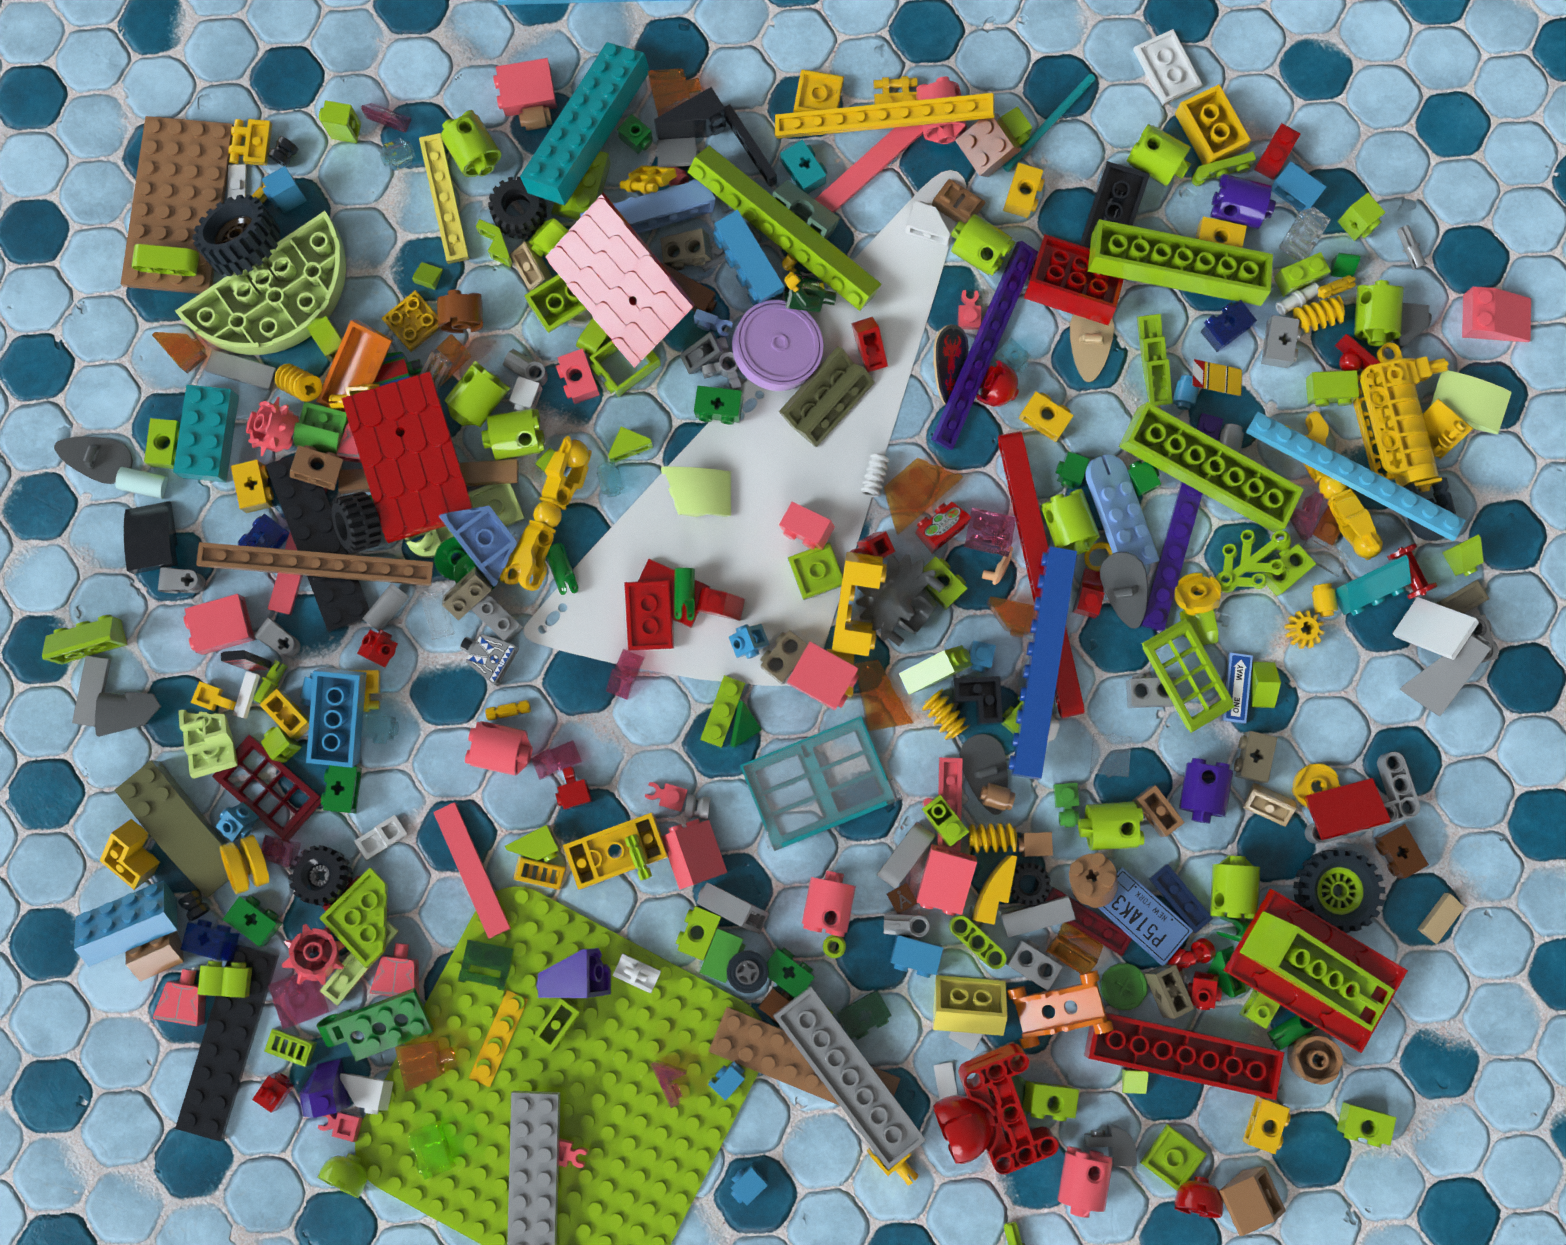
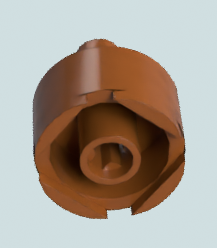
M449 290L448 295L438 297V328L441 327L442 331L449 333H464V329L470 328L471 332L481 330L483 328L481 294H462L460 290Z

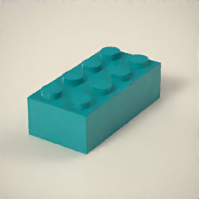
M186 384L173 473L179 477L227 482L239 395L232 389Z

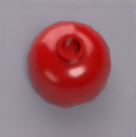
M998 360L996 361L998 365L996 367L991 365L984 376L980 386L982 388L981 395L978 393L976 395L977 400L993 407H1000L1007 404L1010 400L1013 401L1019 393L1016 372L1008 364Z
M1194 1177V1181L1183 1183L1177 1190L1175 1210L1190 1215V1212L1196 1213L1200 1217L1221 1218L1223 1215V1199L1219 1189L1209 1184V1179Z

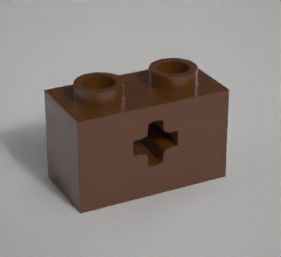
M1397 824L1374 837L1376 841L1375 847L1380 855L1386 858L1389 863L1387 868L1394 877L1405 879L1429 866L1406 824ZM1398 848H1401L1402 852L1399 853L1400 856H1397L1396 854L1399 852Z

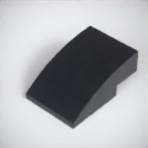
M167 501L126 509L123 527L127 572L137 574L178 566L175 548L178 543L171 502Z

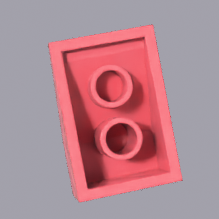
M1472 287L1463 295L1462 338L1530 342L1531 298L1497 288Z

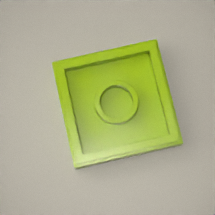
M830 542L825 544L823 550L815 547L814 550L809 549L788 557L803 600L841 587L843 575Z
M1166 1124L1140 1163L1177 1191L1183 1183L1191 1178L1207 1154L1170 1125Z

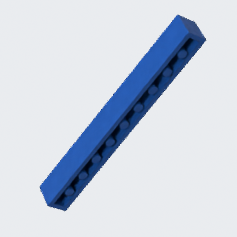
M1050 546L1047 553L1043 552L1041 566H1044L1043 575H1039L1037 588H1041L1040 597H1036L1034 602V610L1037 611L1036 619H1032L1030 633H1034L1033 641L1028 642L1026 655L1030 656L1029 665L1025 664L1023 678L1027 679L1025 687H1021L1019 700L1023 701L1022 710H1018L1016 715V723L1019 724L1018 733L1014 732L1012 746L1016 748L1014 756H1010L1008 769L1012 770L1011 775L1036 780L1042 779L1077 551Z

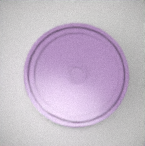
M769 300L756 304L743 315L733 335L732 350L738 368L752 383L767 390L787 391L805 383L817 369L823 355V338L819 326L807 311L786 308L785 301Z

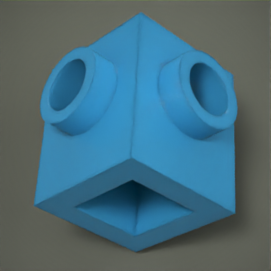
M748 624L736 628L735 634L729 636L736 658L746 656L747 659L753 658L760 654L759 650L770 645L762 624L750 627Z
M242 802L232 808L227 807L219 816L221 819L216 828L226 838L234 842L241 837H247L253 831L252 827L259 819V816Z

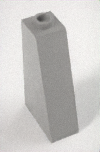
M1471 635L1454 660L1442 656L1404 684L1400 690L1440 717L1491 650L1487 646L1489 642L1479 635H1476V637Z

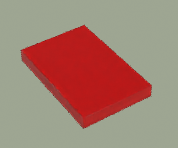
M648 559L638 582L671 580L673 620L692 628L699 613L696 611L700 589L711 587L695 580L694 619L692 621L687 619V608L683 604L682 617L678 620L674 615V570Z
M671 580L624 582L628 651L673 649Z
M1373 778L1306 795L1304 798L1322 841L1383 825L1391 820Z

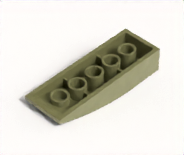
M150 760L114 790L161 849L207 898L229 881L220 853V846L226 843L160 761Z

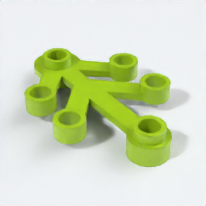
M1251 530L1243 531L1240 535L1243 543L1240 565L1234 570L1233 562L1237 556V549L1233 544L1225 545L1222 549L1225 557L1223 571L1215 578L1221 585V592H1232L1237 586L1254 587L1256 589H1262L1266 586L1267 582L1263 574L1257 573L1252 578L1241 577L1246 572L1282 574L1285 570L1282 560L1275 559L1271 563L1259 562L1276 549L1281 551L1288 549L1291 545L1289 533L1284 530L1276 531L1272 535V540L1251 556L1255 535ZM1248 535L1252 536L1249 540L1244 539ZM1284 536L1283 540H1277V538ZM1230 549L1234 550L1231 554L1226 553ZM1275 565H1281L1279 569H1273ZM1224 579H1230L1227 583L1222 582ZM1257 579H1262V580H1263V581H1262L1261 583H1259V584L1255 583V581H1256Z

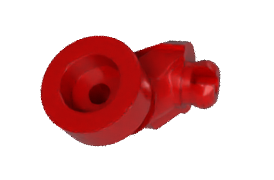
M1199 938L1191 945V951L1178 948L1167 961V965H1176L1180 973L1183 968H1189L1191 965H1195L1196 962L1208 963L1216 955L1215 947L1208 939Z

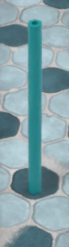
M1089 74L1021 146L1022 150L1002 166L1006 172H1009L1096 80L1094 75Z

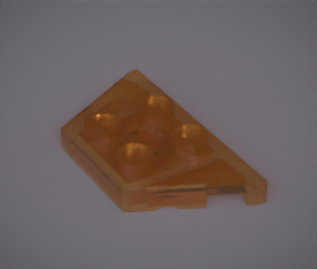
M916 458L884 486V493L896 534L899 535L961 481L963 476Z

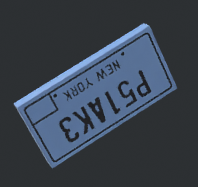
M1121 867L1116 873L1118 890L1114 899L1109 904L1098 909L1163 966L1193 930L1128 871Z

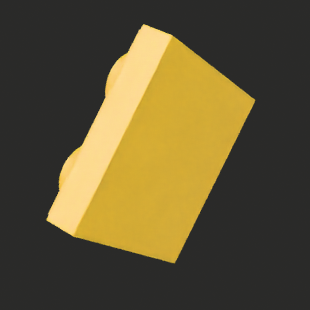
M416 290L381 318L410 352L414 351L441 328H438L437 314Z

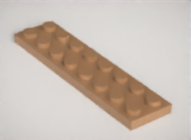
M726 1006L708 1050L709 1052L839 1105L783 1029ZM871 1066L894 1096L900 1078Z

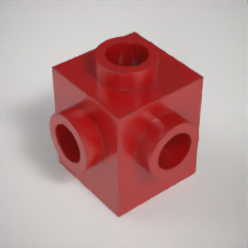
M381 629L378 633L369 630L368 634L364 636L357 654L386 668L389 660L395 654L398 643L390 640L392 635Z
M1195 971L1193 983H1188L1187 992L1189 997H1191L1193 1006H1196L1197 1009H1215L1216 1001L1221 1002L1222 988L1218 987V974Z

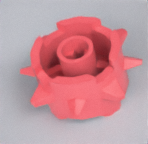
M277 397L274 404L267 401L260 402L259 405L261 407L257 412L252 411L247 422L246 433L250 434L248 442L252 443V448L261 447V456L264 455L267 449L273 452H280L283 449L288 450L293 443L292 435L295 423L299 422V418L292 411L288 410L289 406L287 404L279 406L280 397Z
M305 924L303 925L302 934H297L293 940H285L284 943L289 947L290 957L282 963V967L295 969L298 974L297 984L300 985L304 980L319 981L321 985H325L327 977L335 969L344 968V965L339 961V951L345 945L341 941H334L332 935H330L331 930L328 927L323 930L312 928L311 930ZM318 951L319 955L317 957H310L311 953L315 954Z

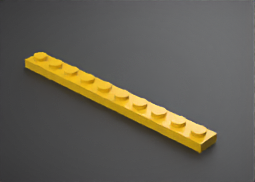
M993 93L776 114L775 136L777 139L995 118V99Z

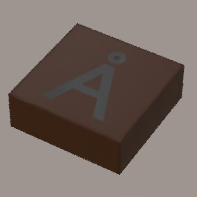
M907 883L886 893L897 914L918 904Z

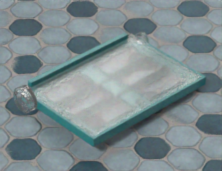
M861 716L740 765L767 832L763 836L768 849L773 847L774 851L903 799L895 778L887 780Z

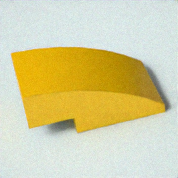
M1006 856L990 873L977 897L971 920L995 925L999 902H1009L1017 856Z

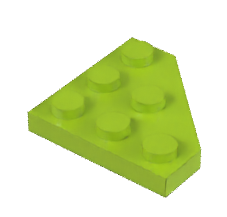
M369 868L319 918L365 968H369L386 951L388 884L373 868Z

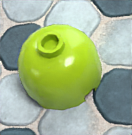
M348 1153L347 1157L340 1155L331 1157L322 1166L317 1176L323 1182L335 1186L356 1198L360 1197L367 1183L366 1170L359 1164L361 1159Z

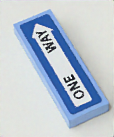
M1228 653L1225 687L1235 707L1222 714V721L1245 724L1247 721L1253 655Z

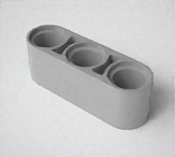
M916 821L881 867L877 876L896 889L934 839L935 835Z

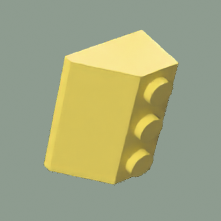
M936 975L933 1030L1004 1036L1007 1022L1006 981Z

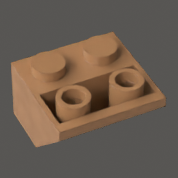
M177 931L125 952L126 966L140 982L184 962L183 945Z
M1266 1166L1242 1170L1219 1190L1239 1236H1244L1275 1222L1286 1212Z

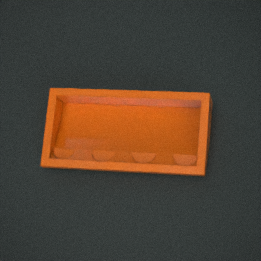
M357 319L350 320L316 402L331 408L330 403L338 402L329 401L331 394H347L346 387L353 385L374 384L393 340ZM336 408V409H335V410H339V411L345 412V409H344V408Z

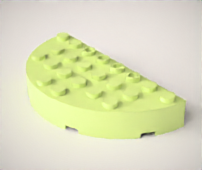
M326 211L322 212L277 242L276 250H270L272 255L269 258L264 257L262 259L263 264L260 266L255 264L250 272H247L246 269L243 270L242 275L237 276L234 272L232 276H226L175 310V312L204 340L218 348L233 353L245 355L271 354L286 350L303 342L311 336L307 326L318 317L327 316L329 318L337 306L343 291L346 276V257L342 239L337 228Z

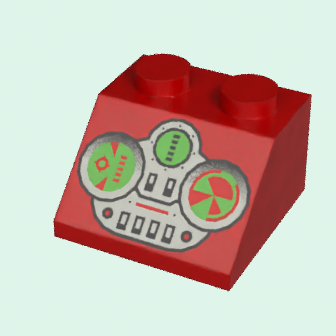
M950 502L948 505L945 503L941 504L934 510L936 514L930 519L925 517L917 524L918 529L915 534L932 554L966 528L971 520V516L954 502Z

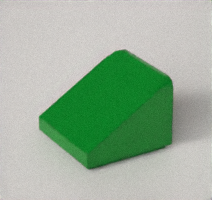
M1338 253L1331 262V276L1343 278L1350 275L1353 277L1361 256Z

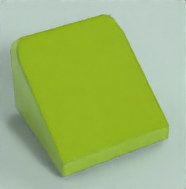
M421 262L412 280L416 284L436 290L443 269Z
M1122 1069V1093L1146 1094L1148 1072L1138 1069Z

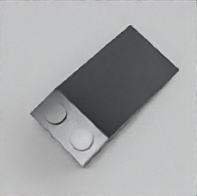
M1109 161L1105 163L1081 237L1080 246L1090 248L1091 236L1099 219L1133 226L1150 174Z

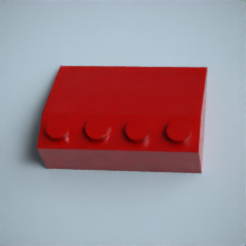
M1044 234L1024 299L1109 326L1118 304L1124 279L1088 272L1090 248Z

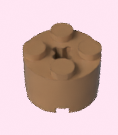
M1086 854L1070 865V885L1073 895L1078 902L1093 908H1099L1109 904L1114 899L1118 890L1116 869L1113 863L1103 854Z
M1308 1033L1288 1046L1289 1066L1299 1078L1314 1084L1323 1085L1332 1082L1339 1075L1340 1068L1343 1065V1056L1338 1045L1332 1040L1321 1035ZM1316 1054L1318 1055V1057L1315 1058L1316 1063H1313L1312 1059H1314V1055Z

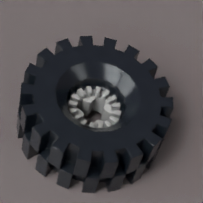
M311 846L310 851L304 849L301 851L302 857L296 856L294 858L297 861L296 865L291 864L289 868L293 870V874H288V879L293 881V883L289 884L290 889L295 890L293 894L301 898L300 900L322 907L327 906V904L333 905L336 902L335 899H339L342 896V892H346L349 889L346 886L347 882L352 883L353 878L349 877V873H353L351 867H348V864H350L349 860L344 858L345 855L326 846ZM318 873H325L324 876L326 880H319L320 877Z

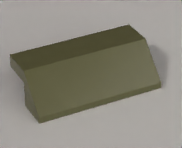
M837 346L779 410V413L792 428L813 446L817 447L870 389L875 381L864 367L855 364L844 349Z

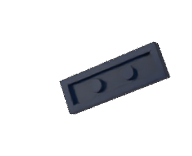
M1168 864L1162 866L1148 878L1182 920L1193 930V933H1197L1213 919Z

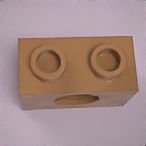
M298 445L290 469V477L335 490L343 459L335 453L327 452L325 454L318 452L312 446L304 445L302 447ZM318 462L323 465V468L315 470L311 467V464Z
M1156 785L1148 787L1132 800L1137 804L1138 808H1142L1143 815L1160 837H1167L1185 823Z

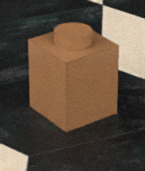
M1052 832L1021 833V838L1017 840L1018 852H1022V857L1053 856Z

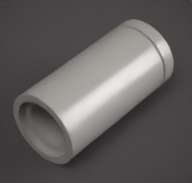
M391 583L362 619L376 630H383L409 596Z

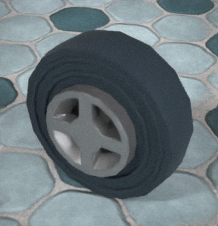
M751 950L735 954L729 961L726 969L730 985L736 991L744 994L760 990L765 985L769 975L765 959L759 953Z

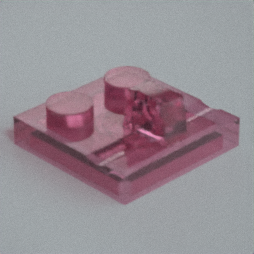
M972 507L970 513L971 520L968 524L964 547L1009 557L1016 517Z
M298 974L268 985L282 1029L292 1027L329 1012L324 994L320 992L322 988L319 981L304 980L299 985L297 984Z

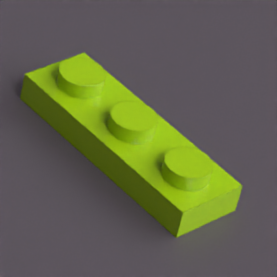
M724 675L700 738L701 741L722 748L746 683Z

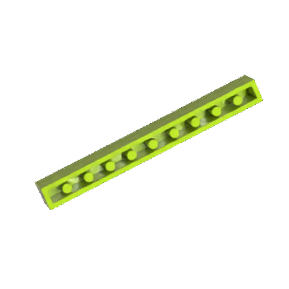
M710 145L694 157L688 170L691 176L735 211L738 209L742 217L855 308L861 311L873 299L882 285L878 280Z

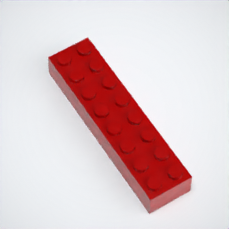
M1105 1012L1107 1020L1112 1021L1114 1030L1095 1034L1093 1025L1089 1026L1084 1056L1088 1059L1273 1100L1277 1098L1284 1052L1277 1049Z

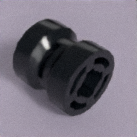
M280 136L276 141V147L271 148L268 156L281 166L287 168L291 156L295 155L299 148L290 140Z
M199 889L188 893L178 900L180 907L188 910L186 917L189 922L200 918L211 910L207 903L202 902V894Z

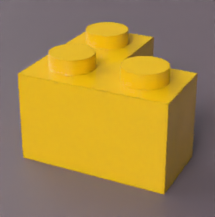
M130 819L111 833L99 861L135 890L154 876L160 861L143 848L149 833L141 825Z

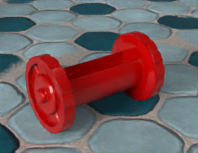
M1416 543L1405 548L1400 547L1397 552L1387 556L1388 560H1394L1407 555L1411 576L1410 586L1413 592L1407 595L1409 599L1420 594L1422 596L1426 595L1427 591L1437 587L1436 582L1428 584L1412 553L1417 548Z

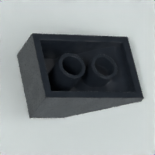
M713 88L706 89L654 119L658 140L692 137L706 138L711 135L720 134L726 127L725 107Z

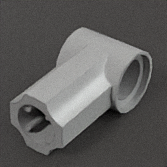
M515 349L507 353L503 362L504 367L523 378L540 383L541 386L547 382L548 374L540 362L531 360ZM536 370L542 371V374H541L540 377H538V378H532V377H531V375H532V373H533L534 371H536Z
M884 914V934L923 937L929 931V921L922 915ZM917 919L923 920L926 924V928L922 932H916L912 928L913 922Z

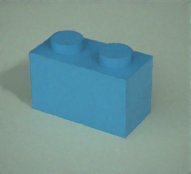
M1290 161L1273 183L1272 192L1305 215L1325 190L1326 186L1323 185L1320 179L1312 177L1305 172L1302 166Z
M285 166L262 178L266 186L262 188L265 195L274 207H280L284 214L307 201L299 185Z
M896 935L890 963L895 964L894 969L907 972L908 968L917 970V975L930 978L931 974L937 975L943 947Z

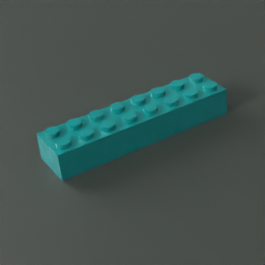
M606 42L520 175L527 193L566 205L648 76L650 68L643 52Z

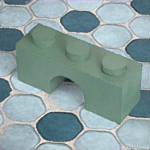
M789 180L781 184L772 194L774 198L795 215L802 218L825 239L833 234L840 217Z

